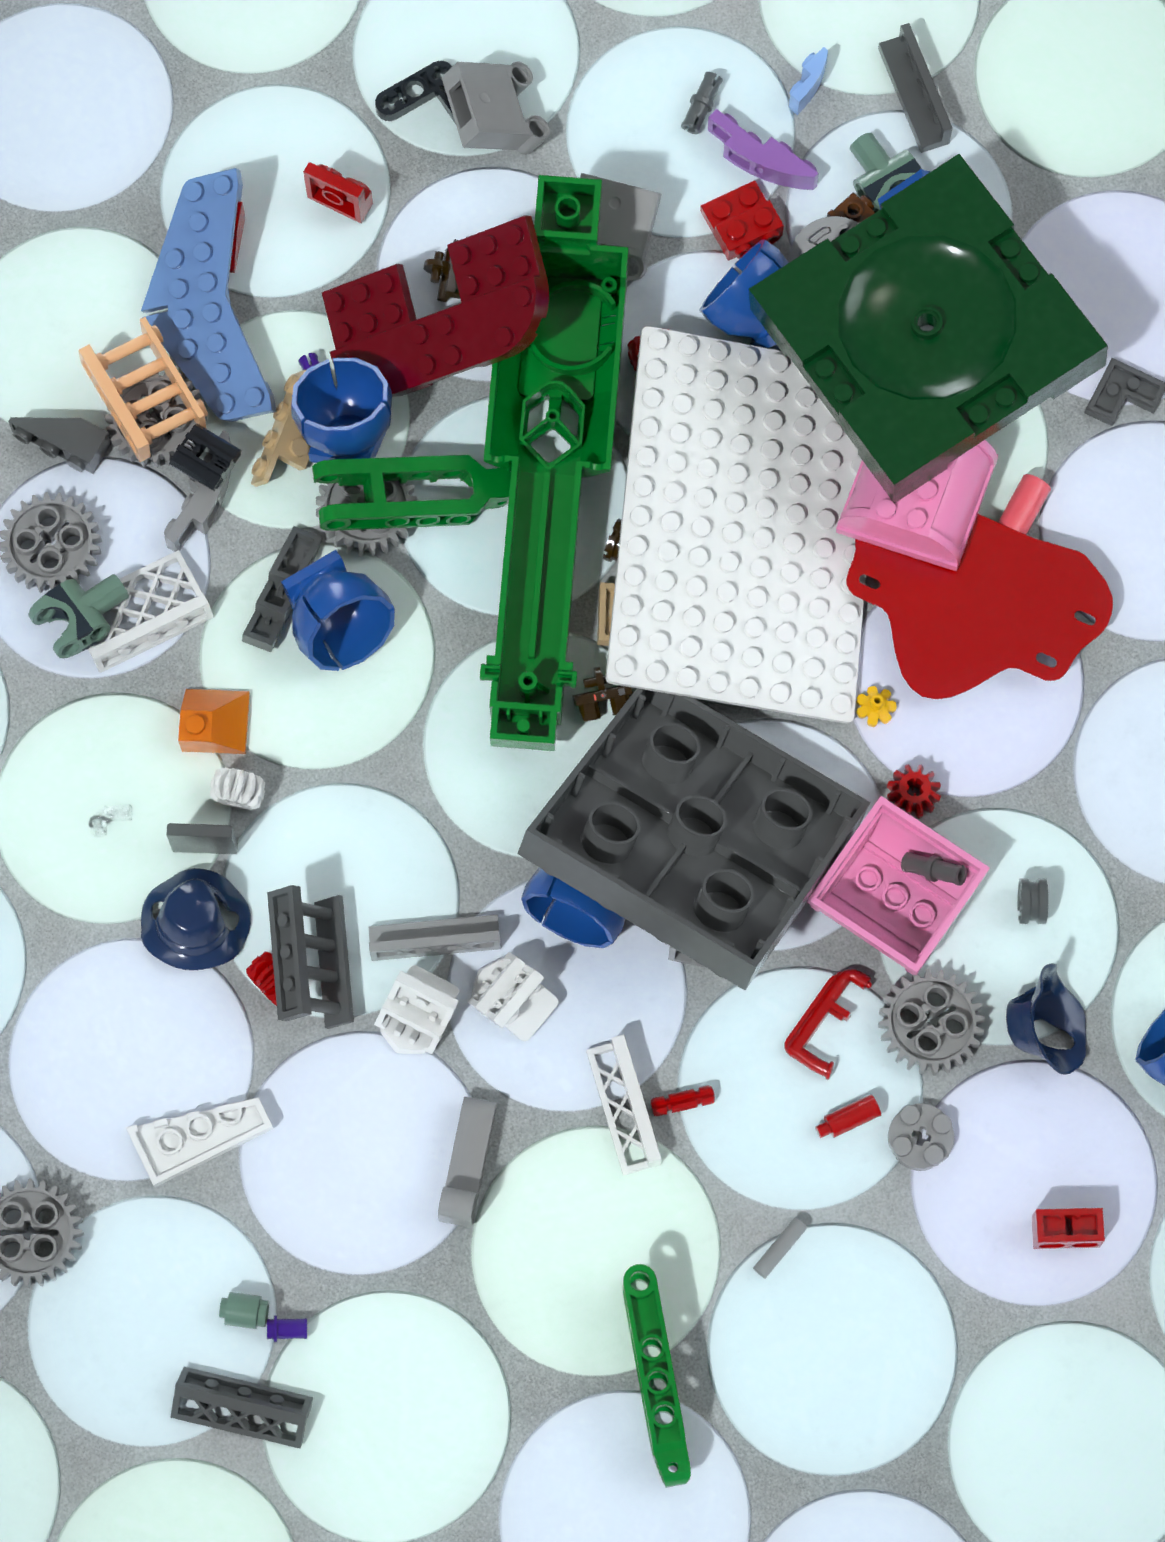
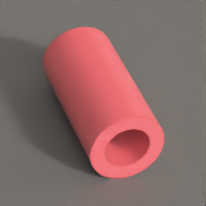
M1030 474L1023 475L998 523L1027 535L1051 491L1050 486L1036 476Z

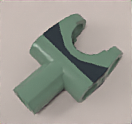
M872 133L861 135L850 145V151L866 172L854 179V188L859 197L864 195L873 203V211L875 213L880 210L878 198L922 169L908 150H904L890 158Z
M112 574L86 592L75 579H68L49 590L30 608L28 616L35 625H41L46 622L50 623L55 620H63L69 623L66 630L61 634L62 636L53 645V651L59 658H69L89 649L108 635L111 626L103 617V614L128 599L129 594L115 574Z

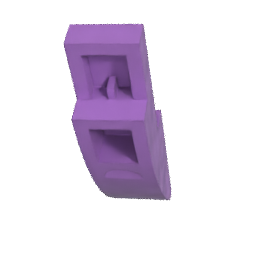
M718 109L708 117V131L724 143L723 157L735 166L753 176L777 185L804 190H814L817 187L819 173L816 167L806 159L801 160L797 157L791 147L785 142H778L771 136L763 145L756 134L750 131L747 133L738 125L734 117L727 113L723 114Z

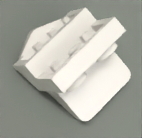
M510 952L504 958H500L478 970L471 998L467 1001L488 1020L501 1028L505 1027L522 1041H528L559 1003L558 998L541 984L544 977Z
M413 965L408 969L407 973L400 971L374 1025L380 1028L381 1034L396 1053L424 1054L428 1052L433 1054L458 1005L459 1000L456 998L459 994V989L450 982Z

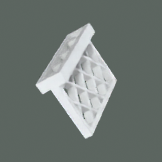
M179 550L119 579L127 590L129 598L123 601L120 607L115 606L109 610L110 612L117 613L107 640L90 647L88 651L99 673H102L214 618L204 593L199 588ZM176 562L179 563L181 570L177 579L163 576L166 567ZM143 578L154 580L149 593L135 590L137 581ZM160 582L174 585L170 598L155 595ZM180 587L193 590L196 595L195 598L186 602L176 600ZM131 596L146 599L141 612L126 609ZM152 601L166 604L164 613L158 616L147 614ZM123 615L137 618L135 627L129 630L119 628Z

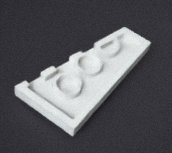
M259 1097L218 1106L211 1110L187 1113L180 1117L155 1120L153 1123L125 1127L154 1187L274 1129Z

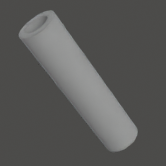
M795 1217L753 1269L766 1279L808 1227Z

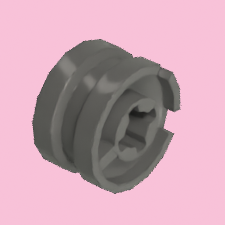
M1024 878L1019 879L1017 909L1021 913V916H1018L1020 924H1028L1029 921H1036L1037 924L1047 923L1048 884L1046 879H1037L1036 882H1030L1029 879Z

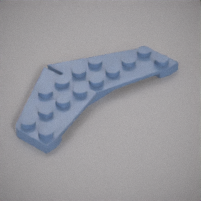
M237 168L195 177L185 182L141 312L149 313L168 308L167 312L145 317L151 326L156 325L164 340L161 344L186 377L192 381L195 389H199L202 398L214 414L228 422L276 412L274 395L268 382H265L230 303L228 289L237 204L241 202L243 188L241 170Z

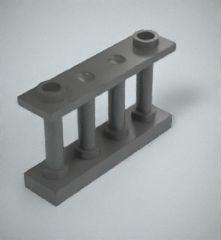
M289 885L267 892L278 1020L290 1021L312 1015L311 1011L324 1013V1023L327 1029L354 1022L343 896L336 895L314 902L313 905L302 902L300 886ZM303 916L315 918L317 936L304 933ZM306 948L318 950L320 968L307 966ZM309 979L321 981L322 1000L310 998Z

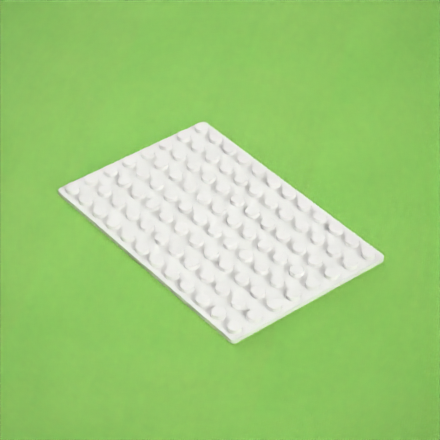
M645 326L642 329L605 678L609 684L849 724L853 721L855 714L864 600L854 596L846 585L847 574L856 550L855 539L836 533V528L862 459L858 455V449L789 356L785 357L782 351L651 326ZM861 575L859 581L865 585L866 575Z

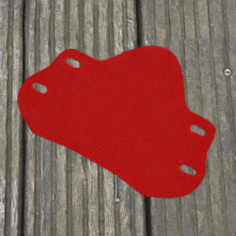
M977 514L957 571L855 539L856 550L846 579V585L854 596L882 608L888 614L895 654L903 678L912 690L922 697L931 699L950 698L966 692L1008 668L1020 669L1045 681L1058 680L1069 670L1080 650L1103 633L1110 621L1113 610V596L1108 584L1086 555L1077 550L1035 539L980 514ZM867 575L880 582V587L877 589L870 588L860 583L859 577ZM1077 611L1085 612L1095 617L1096 621L1093 625H1088L1077 620L1075 613ZM1039 653L1048 655L1056 659L1057 665L1055 667L1046 666L1036 660V655Z

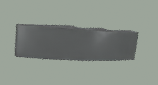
M293 526L269 571L268 581L256 602L255 612L242 634V642L272 652L292 612L291 604L281 581L314 562L322 543V536Z

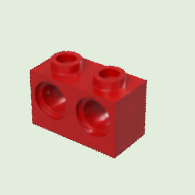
M1103 1208L1036 1209L1032 1215L1033 1249L1100 1248L1105 1241Z

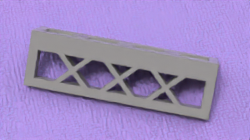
M498 915L368 927L369 951L372 961L501 949Z

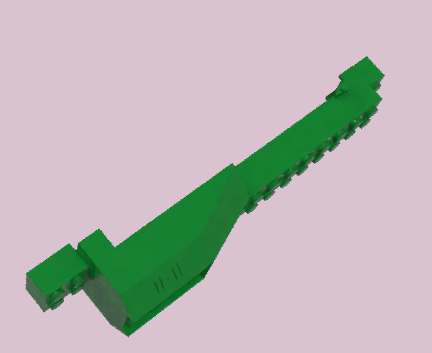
M538 176L534 228L549 285L548 311L546 318H541L535 332L538 334L537 337L525 350L511 358L492 364L484 462L511 472L495 656L487 655L486 664L482 663L480 668V680L492 681L489 704L491 715L490 744L494 747L555 751L557 725H561L564 687L576 688L577 671H573V662L567 661L582 479L611 471L628 281V247L598 245L602 199L601 179ZM549 399L546 418L527 432L529 413L542 402ZM562 400L579 416L577 436L560 420ZM555 430L570 445V449L552 462H547L531 444L548 431Z

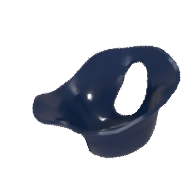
M187 869L159 884L146 897L141 912V939L148 952L170 966L193 971L213 968L231 961L242 950L251 925L250 909L244 897L224 876L207 869ZM215 896L227 911L239 915L238 924L233 930H229L225 926ZM156 902H164L158 916L154 919L153 905Z
M1047 964L1042 968L1035 987L1009 1001L1006 1009L1007 1031L1012 1043L1018 1049L1044 1058L1056 1072L1066 1075L1078 1069L1085 1060L1087 1047L1086 1017L1081 1003L1064 986L1058 976L1057 964ZM1041 1019L1067 1032L1073 1037V1047L1071 1049H1056L1042 1044L1036 1035L1034 1021Z

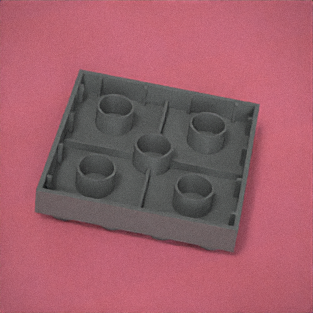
M637 688L527 828L517 854L540 867L547 874L560 879L595 900L604 908L615 912L655 936L659 941L670 945L710 969L717 976L746 990L802 910L808 898L860 826L871 802L694 698Z

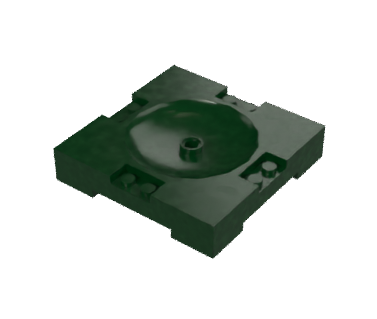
M957 154L881 203L879 211L831 242L828 238L748 289L750 310L785 357L789 356L858 449V455L894 503L945 471L950 462L1050 397L1054 400L1106 366L1108 350L1106 342L1055 276L1045 271L1015 232L1014 223L960 154ZM924 325L933 326L934 329L930 331H924L920 329V327Z

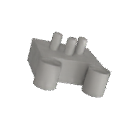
M457 62L441 77L463 148L517 150L521 154L527 155L549 137L550 128L543 118L532 115L526 121L524 120L517 96L533 81V74L524 63L513 62L511 65Z
M581 173L580 178L602 180L598 242L610 246L628 247V259L634 258L640 264L639 272L634 276L628 275V281L641 279L647 271L645 258L662 194Z

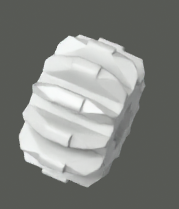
M224 767L217 769L214 777H212L210 796L214 801L220 802L222 805L242 810H253L260 808L261 801L265 795L264 788L266 783L260 776L254 775V773Z

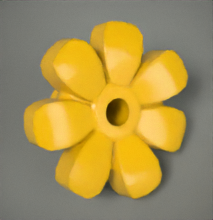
M871 686L867 689L868 696L864 694L858 695L856 703L861 707L857 709L856 713L861 719L868 717V726L876 727L878 719L883 724L891 721L890 713L896 711L897 705L895 701H888L891 698L889 690L883 689L879 694L877 687Z

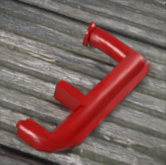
M847 969L830 977L784 1043L786 1053L810 1070L829 1080L834 1062L828 1063L806 1050L805 1047L828 1014H831L840 1021L843 1019L845 1021L849 1020L851 1013L835 1002L850 981L864 990L866 987H872L870 982L872 978L857 969Z

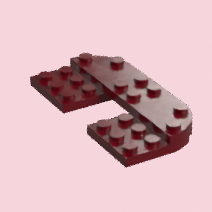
M524 215L448 244L447 247L461 304L423 318L416 319L402 264L392 265L321 292L336 349L329 352L332 362L333 358H358L377 366L390 386L392 397H397L430 387L436 381L475 367H486L511 358L525 350L537 337L538 334L535 332L541 318H546L549 305V285L532 216Z

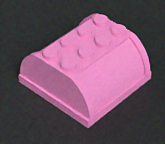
M984 440L950 462L945 471L896 503L891 500L865 463L861 461L843 512L840 515L836 533L957 571L996 466L998 454Z
M880 796L808 898L807 903L817 912H822L903 966L913 976H917L980 885L990 867ZM906 852H912L929 858L934 855L941 857L945 862L966 866L967 877L961 886L941 880L932 882L926 880L925 876L903 872L901 861Z

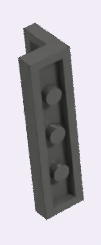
M910 23L901 25L899 37L879 43L878 50L918 148L923 153L948 145L950 143L952 125Z
M184 1366L175 1385L170 1418L300 1449L303 1443L306 1421L312 1408L313 1397ZM182 1398L194 1400L200 1408L196 1411L180 1408ZM218 1406L227 1408L232 1416L228 1419L219 1418L213 1409ZM250 1414L260 1416L265 1424L260 1427L250 1425L245 1417ZM283 1422L298 1425L296 1436L283 1433L277 1425Z

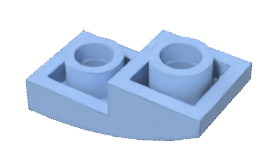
M825 47L817 54L811 53L802 63L801 80L789 92V108L796 115L807 106L821 84L828 56V50Z

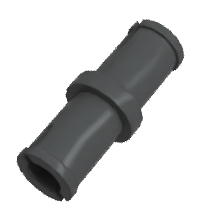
M705 72L697 93L691 96V106L684 121L681 123L682 129L686 130L688 126L687 132L691 134H699L707 113L711 112L714 107V97L723 82L720 76L715 80L716 73Z
M906 852L901 861L903 872L925 876L926 880L932 882L941 880L961 886L967 877L966 866L945 862L941 857L934 855L929 858L912 852Z

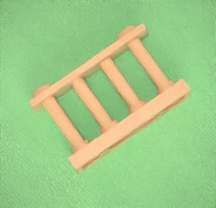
M146 317L140 319L142 335L104 354L100 352L95 354L90 344L78 350L81 365L139 462L151 457L149 445L153 444V439L193 419L196 424L207 429L205 417L208 416L204 403L201 399L195 400L161 344L164 340L156 325L151 326ZM150 346L157 358L156 360L118 379L115 377L109 378L105 371L108 369V365ZM163 370L165 371L172 384L132 404L130 402L124 403L120 396L123 394L122 390ZM177 395L180 396L187 409L147 429L145 427L139 428L135 421L138 419L137 415Z

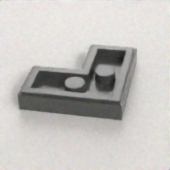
M1111 358L1084 413L1110 426H1113L1125 401L1154 414L1165 393V382Z

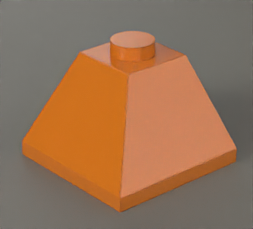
M186 689L180 710L178 736L182 752L246 754L250 692Z

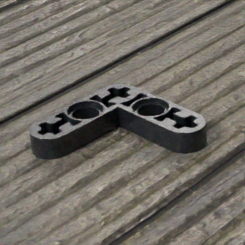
M446 61L433 62L379 93L375 99L378 117L385 121H394L437 97L455 123L443 81L440 78H436L435 74L440 72L443 75L452 66ZM412 85H419L424 90L418 97H411L406 91ZM398 93H401L405 104H403L402 99L399 100ZM384 102L394 103V109L384 108Z

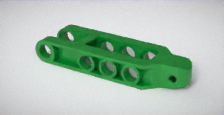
M470 455L334 459L320 461L312 466L314 483H338V486L363 485L366 503L332 504L318 510L320 528L327 531L470 525L482 510L504 507L509 502L511 472L500 468L486 469ZM438 479H460L469 487H473L474 493L469 499L387 502L384 481H399L400 484H406L408 480H430V483L437 482Z
M636 1264L631 1266L624 1274L623 1299L650 1447L664 1486L667 1488L684 1485L690 1480L691 1467L657 1278L650 1267L644 1264ZM636 1281H642L648 1287L645 1290L638 1291L631 1284ZM647 1347H655L659 1350L660 1354L656 1357H648L643 1353V1350ZM653 1380H661L666 1384V1388L661 1391H655L649 1386V1383ZM659 1413H667L672 1417L673 1421L667 1425H662L656 1421L655 1416ZM670 1466H675L677 1468V1471L670 1472L668 1468Z

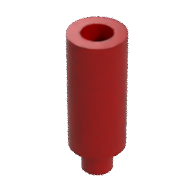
M870 1094L824 1116L825 1122L815 1126V1129L820 1138L829 1134L835 1138L880 1117L881 1111L875 1098Z

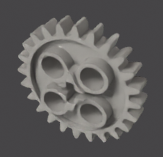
M159 373L122 390L123 394L120 396L124 403L130 402L132 404L140 400L142 396H148L172 383L166 373L163 376H159ZM192 381L185 382L195 400L200 399L199 389L192 391ZM177 395L152 409L156 416L163 421L187 408L180 396ZM149 410L137 416L138 419L135 420L139 428L145 427L147 429L157 424L156 420L153 417L151 418ZM111 413L104 415L106 423L111 424L106 427V430L109 432V435H114L111 438L112 445H120L118 450L121 456L129 452L130 462L133 463L137 457ZM194 419L167 432L171 439L167 440L164 435H161L152 441L153 444L149 445L151 457L142 461V466L145 467L149 460H153L155 468H158L162 459L165 460L168 466H171L169 462L176 452V448L179 444L181 445L187 432H190L196 424Z
M384 481L385 490L392 493L390 497L386 498L387 502L417 501V496L412 495L414 493V485L400 484L399 481ZM338 483L320 485L319 493L322 496H316V505L320 506L316 509V517H319L318 510L324 506L365 503L363 485L338 486ZM349 487H357L361 491L357 494H349L345 490ZM406 528L366 529L364 532L361 530H326L325 537L330 539L336 536L335 547L337 548L345 543L346 553L348 554L355 547L358 548L359 556L362 557L364 550L369 549L373 557L378 547L385 554L388 553V543L399 547L398 536L407 539L408 531Z
M45 492L43 501H39L35 495H32L31 505L22 500L20 501L22 511L10 510L14 519L3 520L8 530L0 531L1 539L5 540L0 542V551L5 552L0 557L3 563H8L6 566L7 572L9 574L15 573L14 578L17 583L25 579L27 589L32 588L36 583L39 593H42L46 585L53 589L68 579H75L80 584L78 578L80 573L87 577L90 576L86 566H97L96 559L92 555L101 554L100 547L95 544L101 543L102 538L100 534L96 533L100 530L98 523L92 522L94 519L93 513L91 511L85 513L86 508L83 502L75 507V500L72 496L66 502H63L61 493L56 495L55 500H51L48 492ZM48 517L56 518L55 523L51 526L41 525L43 520ZM66 522L70 523L69 525L63 527V525ZM71 536L80 538L75 545L65 544V541ZM27 540L35 541L34 546L30 549L20 548L22 543ZM47 540H48L49 542H54V541L56 542L54 545H52V544H50V543H47V544L45 545V542H46ZM37 558V561L35 563H31V560ZM50 559L59 560V563L54 568L44 567V564Z
M927 969L924 978H921L919 974L917 976L912 975V982L903 976L900 980L902 989L892 985L890 991L894 997L884 996L883 1002L889 1008H880L879 1015L887 1019L880 1021L878 1028L887 1029V1032L882 1034L880 1039L881 1041L891 1040V1044L886 1050L887 1053L897 1050L898 1055L895 1062L898 1063L904 1058L907 1059V1070H910L914 1064L919 1065V1074L921 1075L926 1067H930L933 1076H936L939 1066H942L946 1073H950L951 1062L960 1068L963 1065L961 1056L967 1059H971L973 1056L969 1047L978 1049L980 1042L974 1036H983L984 1029L976 1025L984 1023L985 1016L976 1015V1012L981 1010L982 1003L972 1004L971 1001L977 993L974 991L966 994L964 991L967 982L965 981L957 986L955 984V974L949 980H945L943 970H940L937 978L932 977L930 969ZM939 994L943 998L944 1004L939 1007L932 1006L928 1002L927 996ZM950 1006L956 1007L955 1011L942 1016L938 1020L936 1028L931 1024L913 1038L909 1039L907 1037L908 1033L923 1027L927 1016L930 1020H933ZM904 1011H911L916 1015L917 1021L913 1024L904 1023L901 1020L900 1014ZM950 1020L958 1021L962 1025L963 1031L953 1034L947 1030L946 1023ZM930 1038L934 1041L936 1048L932 1051H925L919 1046V1040Z
M28 1179L26 1188H23L19 1181L16 1180L14 1184L15 1190L11 1192L5 1185L2 1186L4 1196L0 1198V1232L9 1230L25 1233L28 1232V1227L32 1226L36 1232L58 1230L59 1234L57 1236L32 1234L30 1240H27L22 1234L0 1236V1280L4 1281L11 1275V1284L13 1286H17L21 1278L27 1288H30L32 1279H36L40 1286H44V1276L49 1275L53 1281H56L55 1270L60 1269L67 1273L68 1270L64 1262L66 1260L76 1262V1258L71 1251L72 1249H82V1246L75 1241V1238L84 1236V1232L76 1229L75 1226L82 1223L83 1220L80 1216H72L78 1210L76 1204L66 1206L70 1200V1196L67 1193L58 1198L60 1188L57 1185L52 1187L50 1191H47L48 1186L45 1180H42L38 1188H35L32 1179ZM14 1209L20 1210V1220L15 1224H7L5 1221L7 1213ZM46 1209L53 1210L55 1213L54 1219L48 1224H40L38 1220L40 1213ZM9 1243H19L20 1251L16 1256L9 1258L4 1255L5 1247ZM42 1243H53V1252L49 1256H38L37 1250Z

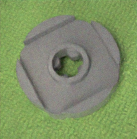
M929 1104L905 1106L893 1118L888 1131L889 1147L899 1163L912 1170L926 1171L945 1161L954 1145L955 1136L951 1119L940 1109ZM920 1129L926 1130V1135L930 1136V1142L924 1141L922 1146L917 1145V1139L912 1137V1133L919 1132Z

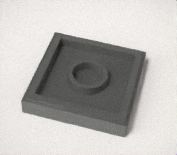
M167 824L166 836L173 852L237 854L238 843L231 825Z

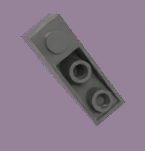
M10 417L8 421L13 432L12 435L24 444L32 442L40 446L39 449L44 454L52 458L59 456L67 460L66 463L79 472L86 470L94 474L112 444L108 431L82 418Z

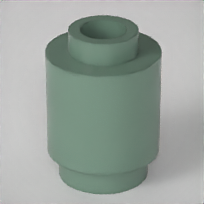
M229 1292L228 1298L222 1297L219 1317L224 1318V1324L249 1329H257L258 1326L266 1327L269 1301L262 1300V1296Z

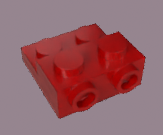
M309 162L303 171L307 198L362 224L373 205L372 191L369 187L353 178H344L340 172L326 165H315Z
M755 180L700 205V211L728 261L736 257L740 259L761 240L774 244L783 236L784 225L771 201L765 199Z

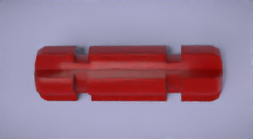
M708 1085L699 1087L698 1091L690 1089L668 1094V1098H664V1096L652 1098V1112L654 1116L666 1115L667 1111L675 1113L697 1108L698 1104H702V1106L713 1104L715 1102L714 1090L712 1086Z

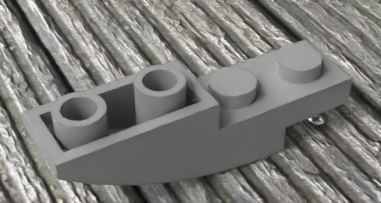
M223 430L219 437L231 443L229 433ZM207 453L203 460L208 463L213 458V455ZM230 473L215 491L196 480L195 482L190 480L188 476L191 491L194 494L190 493L185 498L181 507L182 512L178 518H173L166 526L164 538L167 548L174 552L180 551L195 529L205 535L207 534L222 506L228 488Z

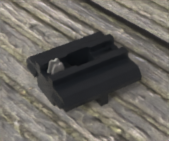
M195 424L190 432H187L181 445L179 444L176 448V452L170 459L169 465L189 476L190 480L194 482L196 480L215 491L235 466L234 463L241 456L242 450L199 424ZM203 452L213 455L210 462L207 463L199 458Z

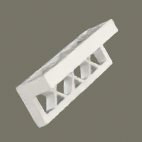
M625 1035L613 1037L609 1044L586 1050L623 1176L661 1165V1155ZM611 1051L614 1052L617 1063L611 1074L598 1067L595 1056ZM618 1069L620 1072L621 1079L615 1077V1074ZM601 1075L608 1078L605 1085H603ZM611 1081L623 1086L626 1094L620 1105L607 1098L606 1090ZM627 1100L629 1102L631 1111L624 1107ZM610 1106L617 1109L614 1116L612 1115ZM620 1112L634 1119L635 1126L629 1136L616 1129L615 1121ZM636 1131L638 1132L640 1142L633 1138ZM619 1137H621V1138H623V1139L626 1140V1142H625L623 1148H622V1145H621V1142H620ZM630 1143L643 1149L646 1161L627 1166L624 1153Z

